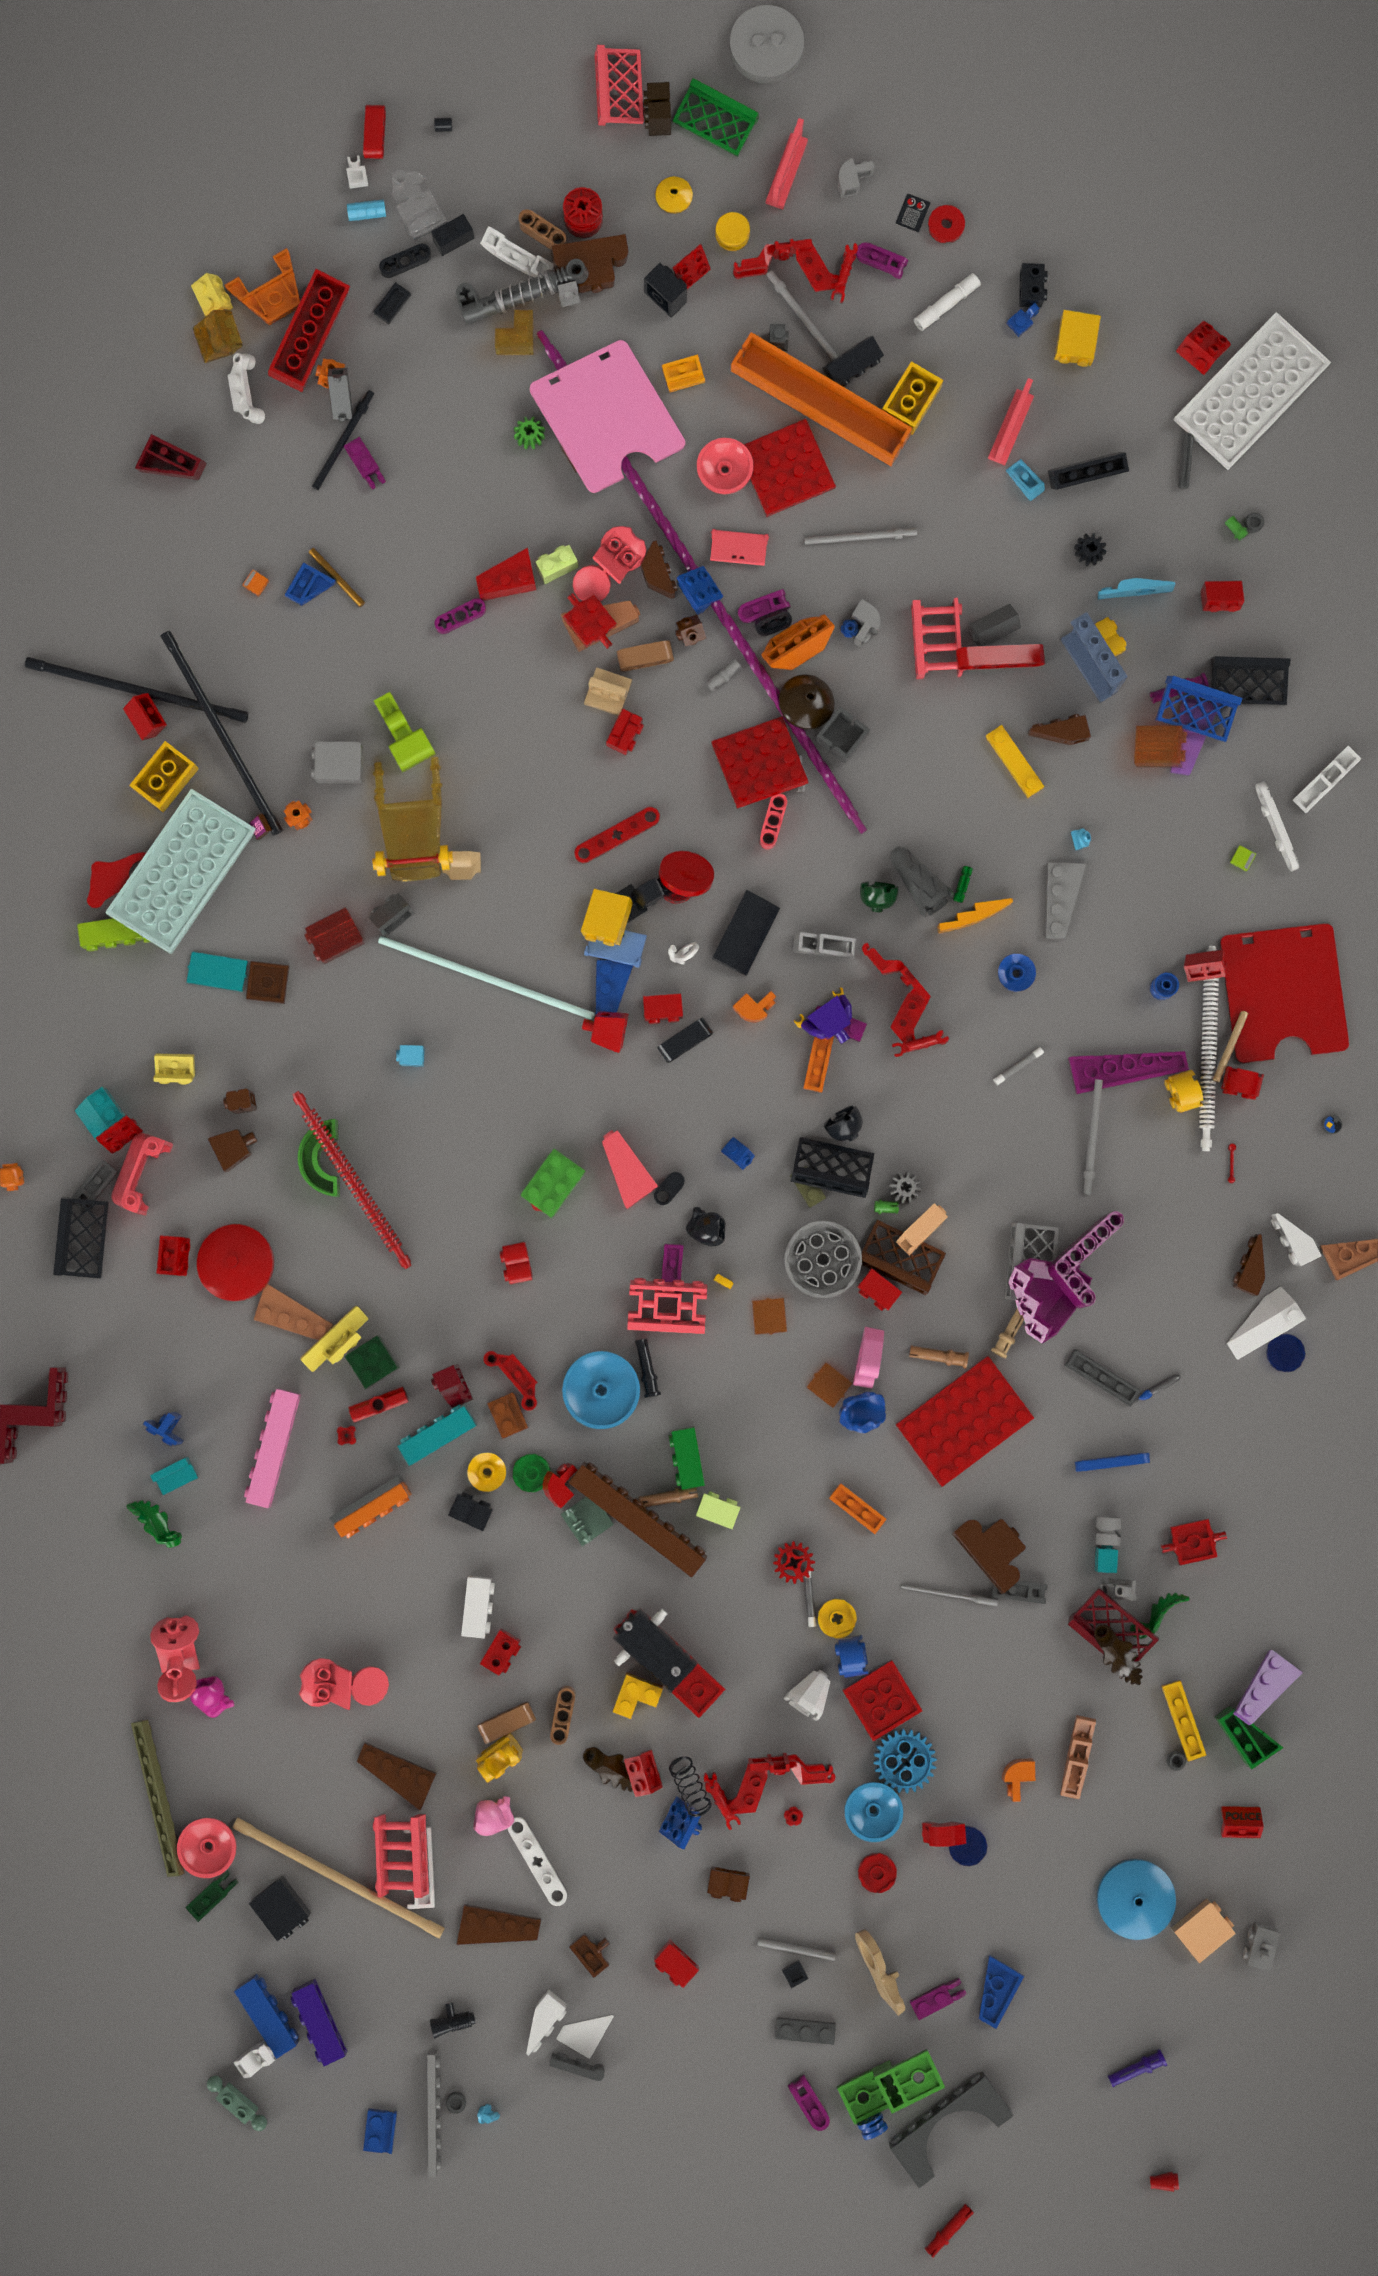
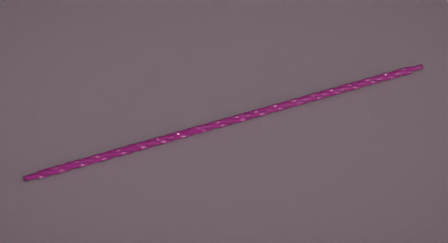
M543 330L538 331L536 335L544 345L545 352L554 363L556 369L559 370L567 366L563 357L551 344ZM625 456L621 462L622 471L632 483L635 491L647 506L660 529L664 532L688 572L699 568L685 545L678 538L668 519L663 515L654 497L647 491L641 477L631 466L628 457ZM720 600L711 604L713 611L727 629L737 648L743 654L750 668L759 678L761 685L782 715L779 707L780 691L774 686L771 677L758 661L748 642L742 637L739 628L726 612ZM784 718L800 745L807 752L813 765L823 777L826 785L838 800L848 819L853 821L860 834L866 832L867 829L859 818V813L854 809L852 802L838 784L828 765L821 758L819 751L806 735L805 730L793 726Z

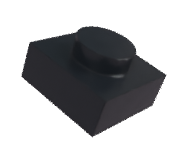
M799 1960L782 1969L791 1989L809 1979Z

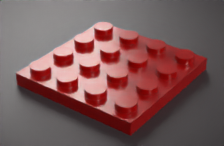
M806 419L744 444L753 459V473L750 481L766 517L836 488Z
M782 716L711 741L737 809L809 784Z

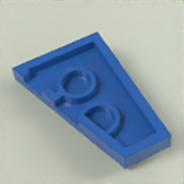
M597 960L596 1014L598 1012L618 1011L633 965L611 960Z
M991 1955L989 1956L979 2019L997 2029L1024 1975Z

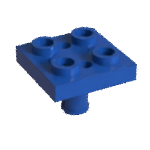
M676 1796L659 1832L677 1847L685 1850L691 1835L700 1834L695 1829L702 1830V1825L698 1823L701 1816H690L685 1808V1802L682 1798ZM690 1811L692 1814L700 1813L699 1811Z

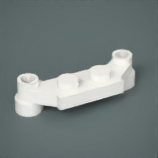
M236 353L233 356L234 364L231 373L228 374L233 410L240 412L245 419L250 420L252 423L261 424L265 419V413L262 409L254 408L252 405L246 371L254 368L255 357L247 353Z

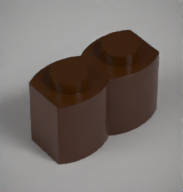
M711 1867L707 1893L717 1899L727 1896L734 1902L746 1900L750 1873Z

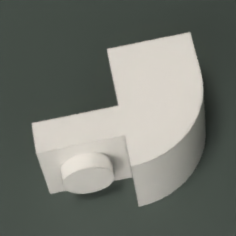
M263 2040L243 2053L233 2063L244 2078H249L262 2067L272 2064L275 2061V2056Z

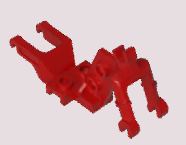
M789 239V242L784 243L775 241L774 244H766L758 257L743 259L741 267H738L737 262H735L733 276L736 279L765 275L768 272L773 257L774 259H779V261H785L795 254L796 260L813 290L819 292L835 289L830 299L833 301L834 296L839 294L841 296L840 303H843L845 298L844 291L848 277L851 274L852 263L856 259L858 246L854 243L853 250H850L848 244L845 246L843 263L840 266L841 270H839L840 274L834 275L828 271L814 247L812 239L798 241Z
M865 943L862 946L864 955L870 959L882 975L900 972L902 975L900 979L907 987L911 985L913 988L905 997L890 1026L903 1042L902 1044H892V1047H901V1052L894 1054L895 1057H900L904 1053L922 1048L926 1049L936 1044L944 1045L948 1043V1036L941 1038L944 1034L943 1030L930 1036H922V1038L915 1039L914 1029L931 996L902 961L884 960L875 948L869 949V944Z
M783 1753V1756L772 1757L771 1754H767V1757L748 1758V1764L737 1796L731 1800H727L724 1790L721 1789L717 1781L715 1772L712 1773V1778H708L706 1772L703 1775L705 1789L708 1793H711L715 1801L714 1803L725 1818L726 1826L729 1830L732 1829L731 1820H736L737 1824L741 1825L739 1817L735 1814L756 1812L768 1778V1770H770V1773H774V1775H784L785 1772H790L791 1769L801 1785L833 1783L835 1781V1774L831 1764L828 1766V1770H825V1766L822 1763L805 1764L796 1754L787 1755V1753Z

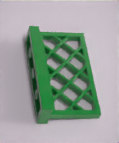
M692 78L689 84L690 87L672 122L738 157L754 125L759 120V113ZM691 94L699 97L700 104L689 106L688 100ZM714 105L717 112L706 115L704 106ZM702 107L704 116L693 119L691 110ZM689 111L691 121L684 123L678 120L681 113ZM729 113L732 115L733 121L722 124L720 115ZM718 116L720 125L710 128L707 119ZM705 120L708 129L703 131L697 130L695 123ZM742 121L748 123L747 130L739 133L736 123ZM734 124L737 134L726 137L724 127ZM722 128L724 138L714 139L711 132ZM738 137L740 143L738 148L735 150L729 147L727 140Z

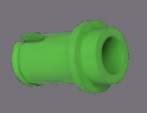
M1235 516L1230 517L1225 522V525L1235 535V539L1240 541L1248 534L1247 528H1243Z
M879 1199L874 1203V1212H878V1214H898L899 1207L897 1206L899 1202L882 1201Z

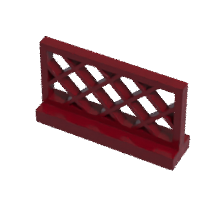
M1100 1588L1068 1620V1625L1103 1655L1104 1651L1094 1638L1096 1623H1107L1109 1627L1110 1623H1121L1122 1632L1114 1633L1116 1636H1123V1641H1125V1636L1136 1635L1137 1644H1133L1131 1649L1138 1648V1656L1133 1661H1140L1159 1641V1638ZM1100 1595L1105 1599L1106 1606H1095L1094 1599ZM1092 1610L1093 1620H1085L1080 1616L1083 1611ZM1095 1610H1106L1107 1619H1096ZM1109 1610H1118L1121 1614V1619H1110ZM1132 1622L1136 1625V1631L1125 1632L1124 1623ZM1139 1635H1147L1152 1640L1149 1644H1140Z

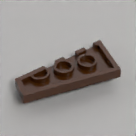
M366 1742L357 1759L360 1765L421 1811L437 1773Z

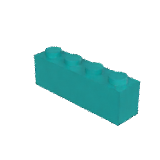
M459 1404L450 1410L451 1414L447 1417L441 1415L433 1420L435 1424L427 1427V1425H424L416 1430L417 1435L412 1438L408 1435L400 1440L401 1444L397 1447L409 1466L477 1426L466 1406L461 1408Z

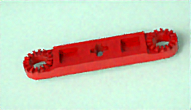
M647 807L581 843L574 852L576 860L586 864L656 826L660 820L658 810L653 807ZM653 812L656 815V819L653 822H648L645 819L646 813ZM614 831H617L618 833L622 832V834L620 835V840H618L617 838H612L614 836ZM583 848L587 849L590 853L585 859L578 855L579 851Z

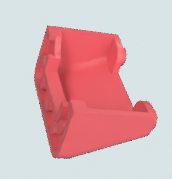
M146 1133L135 1135L112 1191V1201L126 1210L146 1216L149 1206L143 1202L144 1194L136 1192L135 1189L148 1156L158 1158L161 1153H170L173 1144Z

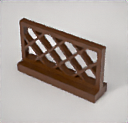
M876 1220L861 1252V1265L873 1269L877 1273L926 1296L932 1287L946 1252L923 1242L920 1245L922 1253L914 1256L911 1254L909 1258L900 1260L897 1250L902 1248L900 1246L895 1247L892 1237L901 1236L904 1232ZM878 1226L886 1229L888 1236L878 1239L876 1234ZM889 1239L893 1249L883 1252L880 1241ZM877 1243L880 1253L873 1255L866 1252L869 1245ZM894 1251L897 1262H887L884 1254ZM934 1252L940 1255L938 1262L930 1264L927 1254ZM924 1255L927 1266L917 1268L914 1258ZM911 1260L915 1270L909 1272L904 1270L902 1262ZM928 1268L931 1274L929 1281L922 1279L919 1271Z

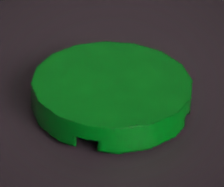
M527 1454L520 1457L515 1463L513 1480L525 1492H538L543 1489L544 1477L548 1471L551 1472V1468L542 1456Z

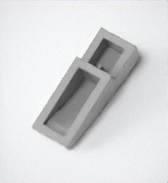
M798 932L794 933L793 952L854 958L856 939Z

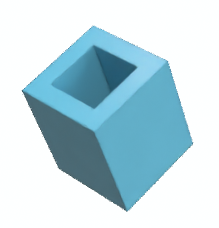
M400 1045V1050L396 1051V1061H399L401 1066L424 1067L425 1048L424 1046Z

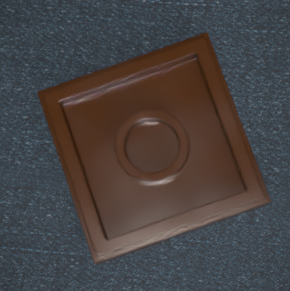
M251 961L246 999L285 1004L290 966Z

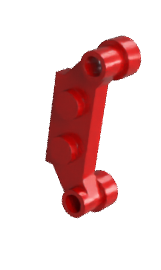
M494 1351L487 1352L483 1358L484 1363L490 1367L498 1366L523 1395L521 1405L525 1410L531 1411L537 1406L535 1385L538 1383L513 1353L508 1356L497 1354ZM490 1355L495 1356L494 1362L489 1361ZM528 1399H531L533 1401L532 1406H528L526 1404V1401Z

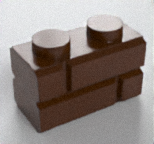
M247 1088L240 1089L238 1092L236 1090L226 1093V1097L223 1098L225 1109L235 1114L245 1113V1111H256L257 1109L255 1094Z

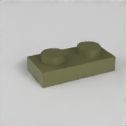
M794 1183L809 1208L826 1199L820 1188Z

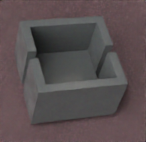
M840 706L819 732L816 742L828 751L833 749L832 754L846 764L869 735L870 729L859 720H856L852 726L851 723L854 717Z

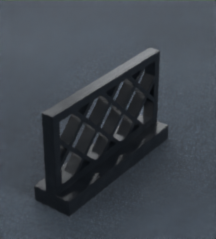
M1214 656L1211 658V688L1217 690L1222 686L1227 693L1232 694L1241 687L1247 694L1242 699L1241 704L1287 705L1288 674L1291 658ZM1217 669H1224L1229 674L1222 682L1217 677ZM1239 669L1244 670L1248 675L1242 682L1233 675ZM1257 670H1262L1266 674V677L1260 683L1252 676ZM1275 671H1284L1283 680L1279 683L1271 676ZM1230 677L1238 684L1231 692L1224 685ZM1248 678H1251L1257 685L1250 692L1242 685ZM1268 678L1276 685L1269 693L1262 687V684ZM1258 687L1265 693L1261 700H1256L1251 695ZM1277 688L1282 692V701H1275L1270 695Z
M800 1137L790 1182L866 1198L875 1153ZM802 1144L810 1145L813 1150L806 1154L802 1149ZM828 1149L832 1154L825 1158L820 1151ZM816 1153L821 1160L814 1164L809 1157ZM846 1153L850 1159L843 1162L839 1155ZM835 1157L839 1165L832 1168L828 1161ZM860 1157L869 1158V1163L862 1166L857 1159ZM804 1159L810 1165L807 1168L798 1167V1163ZM851 1162H854L858 1167L853 1172L846 1166ZM824 1163L829 1170L821 1172L817 1167ZM843 1167L847 1175L839 1176L836 1171ZM862 1172L866 1180H857L854 1175Z
M61 1197L53 1275L101 1279L108 1201ZM73 1203H81L86 1210L77 1216L72 1211ZM85 1204H93V1205H91V1206L88 1208ZM95 1205H104L103 1214L96 1218L90 1209ZM88 1211L95 1221L86 1227L79 1218ZM76 1220L84 1228L77 1235L70 1230L71 1224ZM97 1222L101 1226L102 1232L97 1237H94L88 1228ZM87 1231L93 1240L84 1246L77 1237ZM73 1240H76L82 1247L75 1254L68 1249L69 1244ZM94 1241L100 1247V1252L95 1256L87 1250V1247ZM83 1250L91 1257L84 1265L75 1257ZM98 1255H99V1263H98V1261L95 1259ZM72 1259L80 1266L75 1272L66 1271L67 1263ZM92 1260L98 1266L97 1274L89 1273L85 1269V1266Z

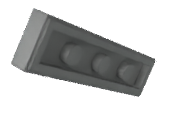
M1074 1349L1064 1365L1130 1407L1141 1391L1076 1349Z

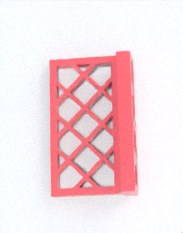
M597 45L595 50L598 125L605 126L606 123L643 124L640 50L605 48V45ZM608 55H615L619 60L613 65L608 60ZM628 55L636 56V62L633 65L625 60ZM621 62L628 68L624 74L616 68ZM612 71L620 77L615 83L609 78V74ZM630 72L637 76V80L633 84L626 78ZM622 80L629 86L625 92L617 86ZM613 89L621 95L616 101L609 95ZM631 90L638 94V98L634 102L627 96ZM623 98L630 104L626 110L618 104ZM614 106L622 113L619 117L610 116V110ZM634 108L639 113V118H632L627 112Z
M801 118L798 119L794 132L790 133L766 199V204L782 210L784 209L808 143V138L802 137L804 119Z
M1027 379L1023 391L1016 390L988 456V459L1004 466L1034 398V395L1029 394L1033 382L1032 379Z

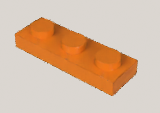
M834 1036L828 1040L826 1038L819 1039L814 1037L803 1089L822 1093Z
M841 1483L829 1497L831 1501L874 1534L877 1533L887 1520Z

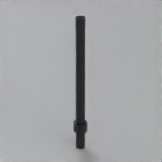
M368 390L363 400L357 404L356 412L313 483L312 487L314 489H320L363 414H366L369 408L368 405L375 394L371 390Z

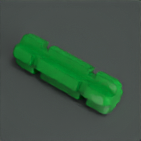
M963 866L962 875H960L956 888L957 893L955 892L953 898L955 902L963 903L964 893H966L970 881L969 876H971L973 868L969 866Z

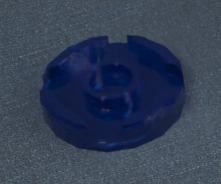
M1281 1334L1272 1339L1266 1349L1269 1364L1281 1372H1292L1298 1369L1306 1355L1305 1347L1301 1340L1290 1334Z
M965 1826L966 1844L949 1846V1853L960 1865H977L987 1853V1841L980 1830L972 1826Z

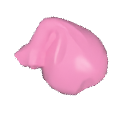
M503 1796L502 1799H498L497 1803L492 1800H483L477 1803L473 1828L478 1834L482 1836L494 1835L509 1828L514 1823V1816L510 1808V1797Z

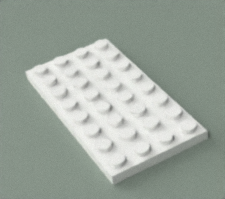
M1276 312L1173 420L1187 433H1191L1194 436V440L1229 470L1318 378L1331 362Z

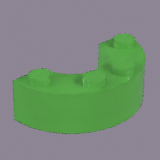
M329 1119L323 1121L324 1124L321 1126H327L324 1130L329 1129L330 1132L327 1135L332 1134L330 1139L334 1137L335 1140H338V1120ZM309 1130L303 1137L298 1149V1166L301 1175L309 1186L316 1191L328 1196L340 1197V1178L328 1175L321 1167L320 1156L323 1150L321 1147L323 1142L319 1144L320 1138L317 1140L315 1138L318 1134L313 1135L315 1130Z

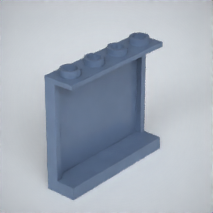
M1086 612L1070 622L1073 630L1062 637L1061 642L1101 703L1115 695L1128 676Z

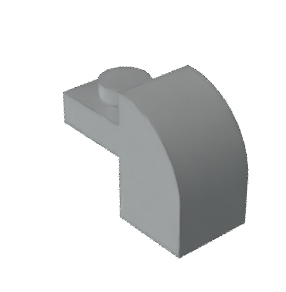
M851 158L841 166L838 176V189L841 198L859 194L860 183L858 179L874 175L875 167L873 161H861L855 165L853 158Z
M576 281L558 285L557 294L562 308L580 303Z
M863 599L851 616V620H855L862 626L855 637L854 644L860 647L863 642L867 643L872 635L870 632L877 635L881 619L878 610Z

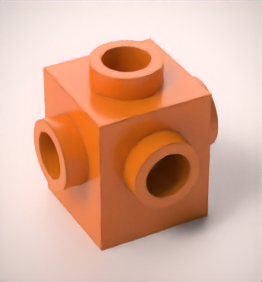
M323 358L322 365H317L315 376L319 377L317 384L329 388L328 369L345 368V364L333 359Z
M299 800L289 803L283 811L286 814L284 820L290 827L294 826L297 831L307 827L313 820L309 815L312 813L306 803L302 805ZM300 811L298 816H294V814Z

